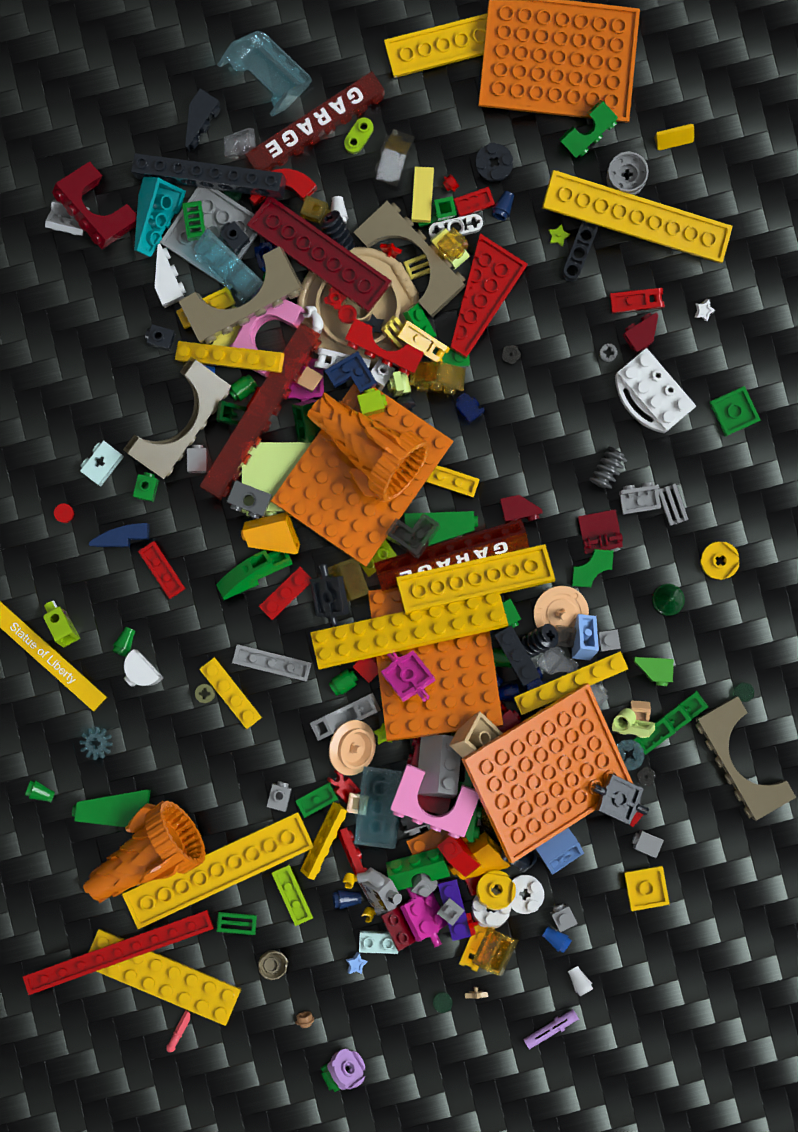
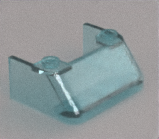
M255 31L233 41L217 64L221 67L230 63L235 70H249L273 93L271 101L274 108L270 112L271 116L286 110L312 82L311 77L266 34L260 31Z

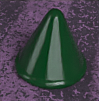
M663 584L654 591L652 602L659 613L671 616L677 614L683 608L685 596L678 586Z

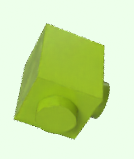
M375 388L365 390L364 394L357 395L360 412L363 415L370 416L384 412V406L387 405L385 394L381 395L380 390L375 391Z

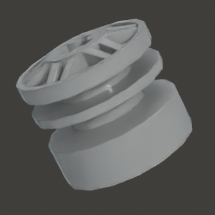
M630 151L622 152L615 156L609 165L606 175L608 187L632 195L638 194L644 187L649 173L648 165L644 158ZM624 173H628L629 180H625V177H622Z

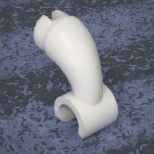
M305 306L308 309V313H303V317H312V332L320 334L324 327L321 316L317 313L315 306Z

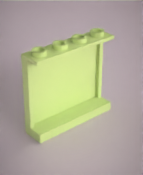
M242 442V483L269 493L274 497L311 443ZM247 496L244 499V504L246 506L253 505L254 497ZM270 502L265 516L276 515L285 511ZM242 509V512L246 513V516H249V512Z

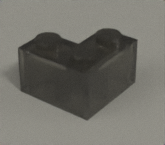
M394 129L390 136H386L379 155L382 156L381 161H377L374 170L377 172V180L396 187L398 186L406 160L411 152L414 136Z
M424 513L413 529L396 518L385 535L388 540L416 559H419L440 529V524Z

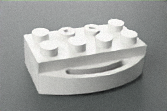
M647 348L615 375L616 388L624 407L634 419L651 430L666 433L696 407L693 401ZM626 388L635 404L645 414L650 416L653 422H648L631 407L623 389Z

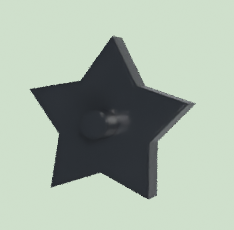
M372 314L370 320L364 323L372 326V334L375 332L382 333L381 325L385 319H377Z

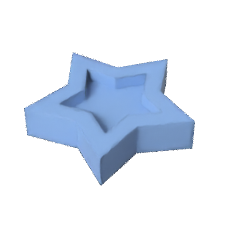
M357 952L353 958L346 959L349 964L348 973L351 974L357 971L362 974V968L368 961L361 959L360 953Z

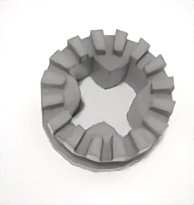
M605 344L600 350V357L603 361L611 362L617 356V348L612 344ZM608 348H610L611 352L614 353V355H610L609 358L606 357L605 353H603V351H606Z

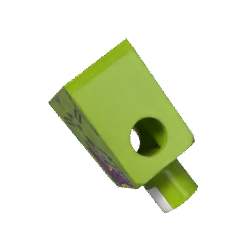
M50 601L44 605L47 614L43 617L55 642L64 648L81 639L64 609L57 607L55 601Z

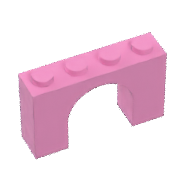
M285 299L279 307L273 308L272 306L266 309L267 312L260 317L255 315L250 318L249 323L240 327L237 338L229 347L258 350L255 337L258 329L264 323L271 320H279L299 329L305 318L303 313L307 312L301 306ZM253 370L269 379L274 374V372Z
M407 764L390 808L393 814L404 818L405 815L411 817L412 822L420 825L423 822L430 824V828L441 832V829L449 832V836L457 839L460 836L465 837L479 800L476 790L462 785L456 802L450 811L443 815H431L420 807L417 799L425 770Z

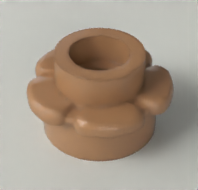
M309 1011L301 1012L296 1016V1024L300 1025L301 1028H308L314 1022V1017Z

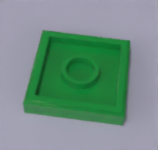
M745 386L709 402L725 437L761 421Z

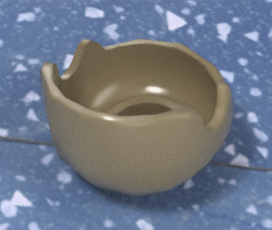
M267 951L259 959V972L266 979H279L287 971L288 960L279 951Z

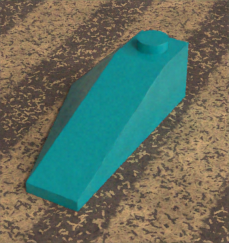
M158 177L143 178L138 195L135 251L148 257L152 256L162 240V234L165 229L169 228L172 224L170 221L175 214L179 213L186 193L185 190Z

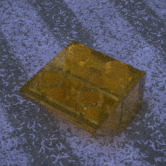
M352 558L328 568L329 575L343 576L347 602L370 594L359 562Z
M488 927L472 963L488 972L502 976L519 940Z

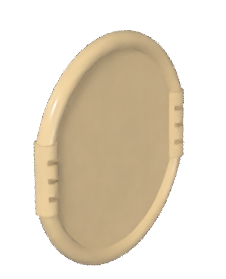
M354 247L350 250L351 253L390 279L392 284L369 313L348 298L343 300L341 306L346 304L352 305L357 311L356 319L362 322L369 321L372 314L377 319H385L381 329L392 316H396L404 324L406 319L403 312L413 304L419 303L420 299L419 292L402 263L392 256L387 257V254L382 251L367 247ZM309 271L301 284L303 290L300 291V295L297 298V305L301 306L307 313L308 309L305 306H315L317 313H319L323 320L324 327L320 334L312 332V317L304 318L300 326L314 352L317 354L318 348L348 355L358 351L362 358L371 360L369 368H373L379 358L375 357L372 359L364 355L365 351L359 348L354 350L347 346L345 337L352 324L347 325L340 322L338 310H335L330 304H325L324 298L330 293L329 289L332 287ZM389 327L388 330H389V331L391 332V334L397 339V341L404 347V346H405L404 343H403L400 339H398V338L396 337V334H395V333L391 330V328ZM375 332L372 334L375 343L380 348L387 351L398 350L384 333ZM326 356V360L331 363L332 357Z

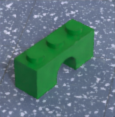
M600 100L587 112L593 120V127L589 132L580 133L572 126L559 139L576 158L578 156L582 157L589 150L587 147L591 143H597L603 137L602 133L606 129L611 130L617 124L616 120L618 117L603 100Z
M438 848L386 862L388 878L393 881L397 891L413 887L412 877L419 873L429 875L431 881L450 876L448 861Z

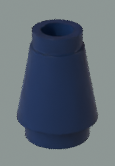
M504 191L492 208V216L494 218L505 221L510 216L514 198L513 193Z
M343 890L333 892L334 908L343 909L361 904L362 902L360 892Z

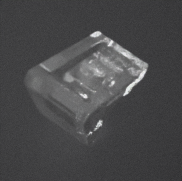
M247 128L224 137L225 156L254 154V148H256L254 129Z

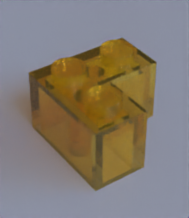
M440 361L420 362L414 375L411 374L410 385L417 387L418 391H428V388H431L430 390L434 391L444 390L445 394H455V391H463L466 368Z

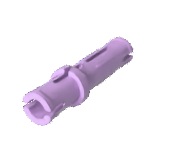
M574 1009L559 1018L555 1017L554 1021L523 1040L530 1050L557 1032H563L567 1026L579 1020ZM567 1019V1021L553 1029L554 1026ZM550 1030L549 1032H547L546 1034L542 1035V1036L539 1037L538 1039H535V1038L538 1037L539 1035H541V1034H543L544 1032Z

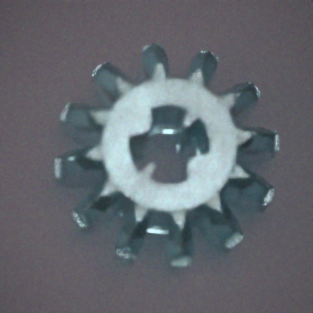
M96 727L94 734L93 730L89 728V735L82 734L86 741H80V744H85L86 747L82 748L81 751L88 750L87 758L93 753V759L97 760L99 753V756L103 759L105 758L104 752L108 754L111 752L106 747L113 746L112 742H107L112 736H104L107 732L106 729H103L100 733V728ZM95 738H97L98 742H101V745L97 746L98 749L95 748V745H92V741H96Z

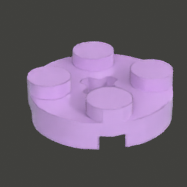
M343 1049L332 1056L327 1067L333 1080L341 1090L353 1089L362 1084L365 1076L363 1077L365 1064L357 1052ZM345 1066H349L350 1069L348 1070V1072L346 1071Z

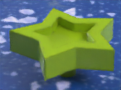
M562 225L557 229L548 230L552 236L550 244L558 243L563 247L564 239L570 236V234L564 232Z
M383 723L380 729L373 731L378 737V744L387 741L385 724Z

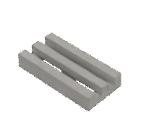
M673 484L658 489L669 526L688 520L677 485ZM671 489H673L674 495L676 497L683 518L679 517L676 505L674 503L670 491ZM665 491L667 493L669 502L671 504L676 519L674 521L672 520L669 508L667 506L663 492Z

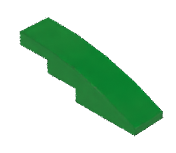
M697 691L655 722V731L650 737L640 738L637 736L634 738L635 743L646 755L708 708L707 703Z

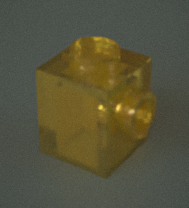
M306 196L300 215L304 219L319 224L331 210L328 209V203Z
M454 227L437 243L438 253L444 259L449 258L452 262L462 257L465 249L469 246L467 240Z

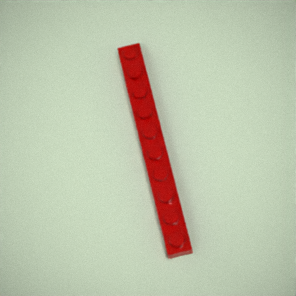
M208 910L27 974L23 976L28 995L212 930L214 927Z

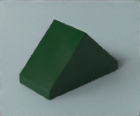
M219 401L217 421L222 424L248 427L250 414L247 413V407Z

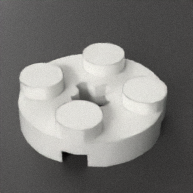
M519 875L513 878L512 882L515 884L516 894L514 900L510 903L511 908L521 914H530L537 911L544 900V889L541 883L531 875ZM524 889H528L527 892L530 893V897H527L526 900H523L522 896L519 895Z
M491 888V891L494 893V895L501 893L496 889ZM477 895L472 901L471 913L473 919L478 921L480 926L498 928L506 922L511 911L510 904L504 909L494 910V913L492 911L487 912V908L481 905Z

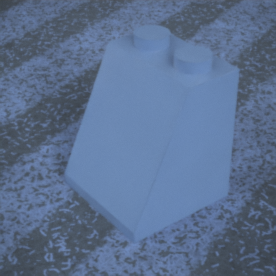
M569 828L536 848V851L552 875L584 854L579 842Z

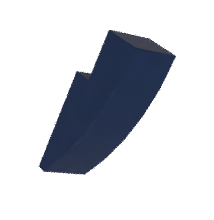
M131 524L109 530L91 540L89 546L130 547V540H149V524Z

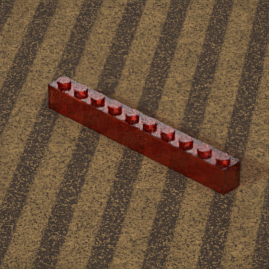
M300 323L282 352L285 354L282 372L269 373L202 481L201 489L219 500L228 496L232 489L229 486L233 480L237 481L242 473L240 471L242 465H247L252 455L250 452L253 448L257 449L262 439L260 436L263 431L267 432L272 424L270 420L273 415L277 416L282 408L281 402L283 399H288L292 392L291 386L293 383L297 384L300 380L302 368L310 364L312 352L314 350L317 351L321 346V334Z

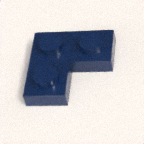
M358 351L325 369V373L334 388L350 379L353 380L360 394L378 385Z

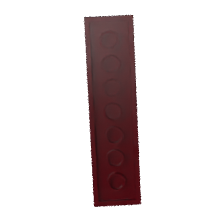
M268 197L247 224V227L276 248L279 246L283 248L287 256L368 313L392 284V281L273 197Z

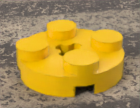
M715 542L703 550L700 564L707 576L712 579L723 580L730 578L738 570L739 554L733 545L727 542ZM723 556V562L725 564L717 565V560L715 558Z
M499 870L490 871L484 874L477 883L476 893L478 901L490 910L504 909L515 898V884L507 873ZM495 885L501 890V893L494 895L491 891V888H494Z

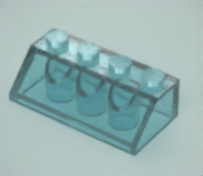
M207 228L193 248L196 253L194 257L202 264L205 262L209 266L208 270L215 277L219 275L223 279L221 283L228 290L232 288L237 293L235 296L242 303L245 301L249 302L260 291L263 281Z
M364 766L354 844L388 849L396 848L400 817L394 815L390 808L404 771Z

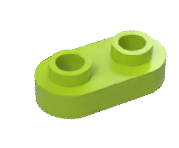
M358 119L345 138V149L349 153H359L372 135L373 123L370 119ZM363 124L367 125V129L365 130L361 129L360 127ZM356 140L357 144L353 146L350 142Z

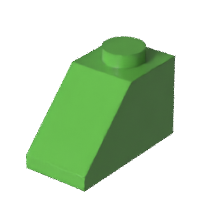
M633 657V662L650 681L656 682V685L668 686V682H673L674 659Z

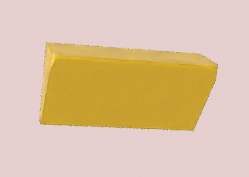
M688 124L657 132L654 137L657 150L660 151L694 142V125Z

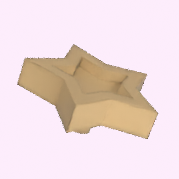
M474 987V991L465 993V998L478 999L488 997V992L478 991V987Z

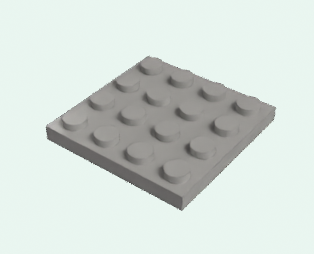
M197 187L188 202H202L207 239L187 240L182 209L160 241V244L224 286L258 236V234L247 227L248 222L255 214L219 190ZM198 207L187 208L188 212L198 210ZM199 214L189 215L188 217L196 218L199 217ZM200 221L190 222L189 224L197 225L200 224ZM235 221L250 240V243L237 254L233 252L220 236L221 228L228 222L232 223ZM201 228L191 229V232L201 231Z

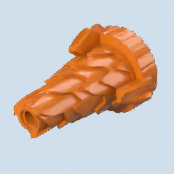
M323 393L322 397L308 411L307 416L310 420L331 436L330 440L336 443L338 448L357 467L351 469L349 473L366 497L376 496L384 501H391L396 498L414 480L429 453V443L413 431L403 432L389 429L380 421H373L362 413H357L344 402L340 404L327 393Z
M162 801L157 805L147 803L140 808L130 820L128 826L125 827L127 832L135 833L132 835V838L120 846L119 850L106 857L107 861L91 872L89 880L85 882L83 888L85 893H89L94 900L101 903L109 897H115L136 885L152 880L166 879L175 875L176 872L180 874L188 873L205 861L206 856L205 846L196 825L182 808L171 801Z

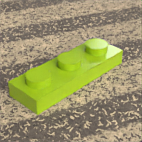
M290 864L272 872L295 926L312 919V913Z

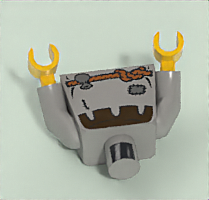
M371 867L366 872L357 873V876L352 873H347L344 876L345 888H353L354 883L358 881L371 906L374 907V909L366 907L361 916H367L366 923H370L376 914L379 916L395 909L402 900V896L397 891L393 881Z

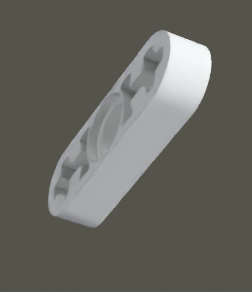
M471 214L436 222L430 226L429 236L432 239L436 235L432 233L435 228L438 227L439 230L445 228L444 225H447V230L453 238L477 233L482 229L483 220L481 216ZM472 219H475L476 222H479L477 224V228H474L473 225L467 226V230L464 231L463 221L466 220V224H470ZM459 223L461 230L457 233L452 232L450 229L451 224Z

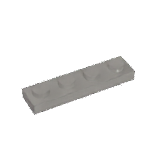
M238 644L232 662L306 682L312 664Z

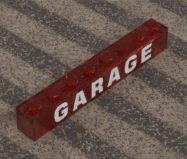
M371 71L246 153V159L252 168L257 170L272 171L277 165H284L289 161V157L294 154L295 156L301 154L306 146L309 144L314 145L320 141L321 136L333 133L338 125L348 123L355 114H362L368 109L367 106L370 104L379 103L384 98V88Z
M519 519L375 562L374 566L381 589L386 591L398 587L396 577L529 548V543L523 522Z

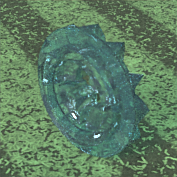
M632 739L623 740L617 744L623 760L626 756L623 749L629 752L634 748L632 755L636 760L629 757L623 761L627 770H634L640 767L644 761V749Z

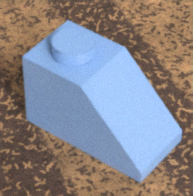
M577 615L571 640L573 659L591 660L599 651L596 616Z

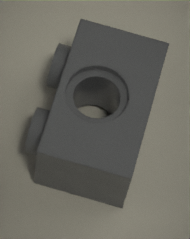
M235 480L227 503L231 504V509L239 512L242 509L249 512V516L259 519V516L265 517L273 496ZM247 496L254 497L253 505L246 506L244 499Z

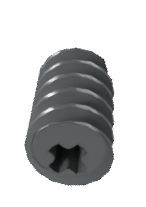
M608 446L611 452L605 451L604 455L606 458H601L600 460L603 465H597L598 471L592 473L595 478H589L592 483L604 489L612 488L609 481L616 482L613 474L620 475L616 469L624 468L620 462L628 461L624 454L611 446Z

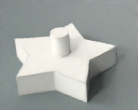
M706 299L702 304L695 303L697 307L695 317H702L705 321H708L709 315L715 311L710 307L709 299Z

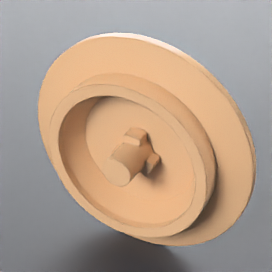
M555 586L546 590L538 598L534 607V621L537 628L545 624L553 625L558 632V641L572 639L578 614L589 615L588 604L583 595L576 589L568 586Z
M360 720L347 721L337 728L330 741L329 757L333 767L339 773L356 775L368 767L376 749L373 730L368 724Z

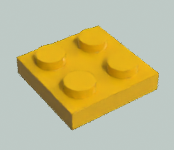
M663 866L624 872L631 911L670 905Z

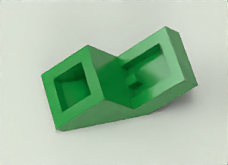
M453 196L434 200L431 210V223L418 222L419 227L432 225L433 223L456 216Z

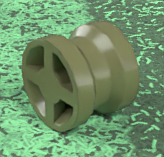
M201 684L195 690V697L201 703H209L215 697V690L211 685Z

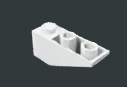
M158 244L155 289L163 307L166 308L185 298L183 293H186L182 282H177L175 276H178V272L174 265L170 266L168 259L171 257L167 248H162L161 244Z

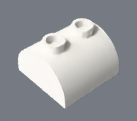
M133 649L127 655L124 663L126 673L124 679L130 686H135L136 684L151 686L163 679L162 675L138 650Z

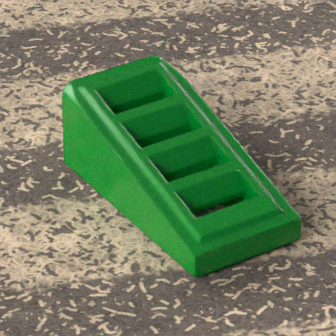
M202 202L182 203L187 240L207 239ZM198 207V210L188 212L187 208ZM199 214V217L196 218L188 217L189 215ZM200 221V224L197 225L189 224L190 222ZM201 228V231L191 232V229Z

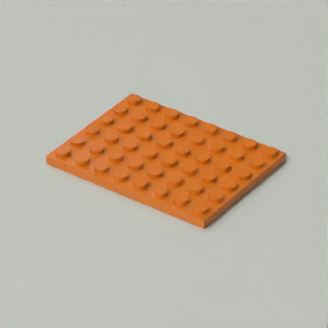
M489 0L478 106L592 119L587 112L600 100H603L618 117L616 122L628 123L640 8L570 0Z
M355 384L352 385L340 404L344 402L359 413L360 408L357 395L361 394ZM386 394L387 405L384 406V412L367 417L373 421H380L389 429L403 432L413 431L427 441L430 446L427 458L419 473L401 494L391 501L380 500L376 496L366 497L349 473L351 469L357 467L338 448L336 443L330 440L331 436L321 429L271 500L273 504L365 567L372 560L454 442Z
M398 587L368 591L371 618L404 611ZM490 631L395 652L398 657H401L414 650L435 677L436 681L424 689L430 696L425 702L422 701L418 694L403 702L381 673L382 670L392 663L391 659L387 654L376 656L387 741L456 733L460 727L479 711L496 727H503Z
M588 683L581 685L461 759L510 863L519 860L595 811L600 794L591 791L594 783L603 787L609 774L616 775L633 783Z

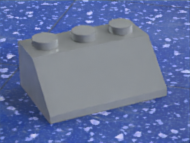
M434 735L421 737L418 768L425 770V775L418 795L451 799L457 796L461 756L449 746L454 736Z

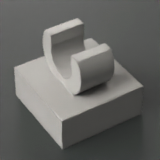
M448 898L437 914L453 926L465 910L451 898Z

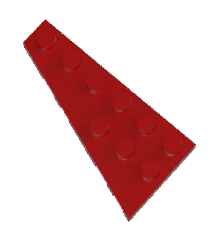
M481 233L450 349L464 358L468 357L528 265Z

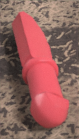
M188 1011L184 1012L169 1044L166 1046L168 1052H173L176 1049L175 1047L190 1021V1013Z

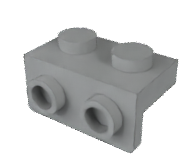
M53 200L45 227L82 236L84 230L80 228L75 218L67 213L66 208L60 202Z
M649 482L643 483L640 488H635L634 485L623 487V490L619 492L622 514L661 509L658 492L659 485Z

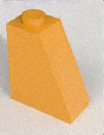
M286 512L246 521L243 530H241L242 539L247 542L248 547L297 554L299 551L300 543L290 515Z
M484 832L479 835V839H476L475 842L466 844L481 866L467 877H464L451 864L449 865V870L453 875L457 874L462 880L487 874L493 870L506 869L511 865L510 862H506L501 858L500 854L502 851L500 846Z

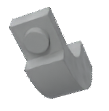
M371 693L311 722L310 725L319 741L333 734L343 723L350 720H362L381 711L374 694Z

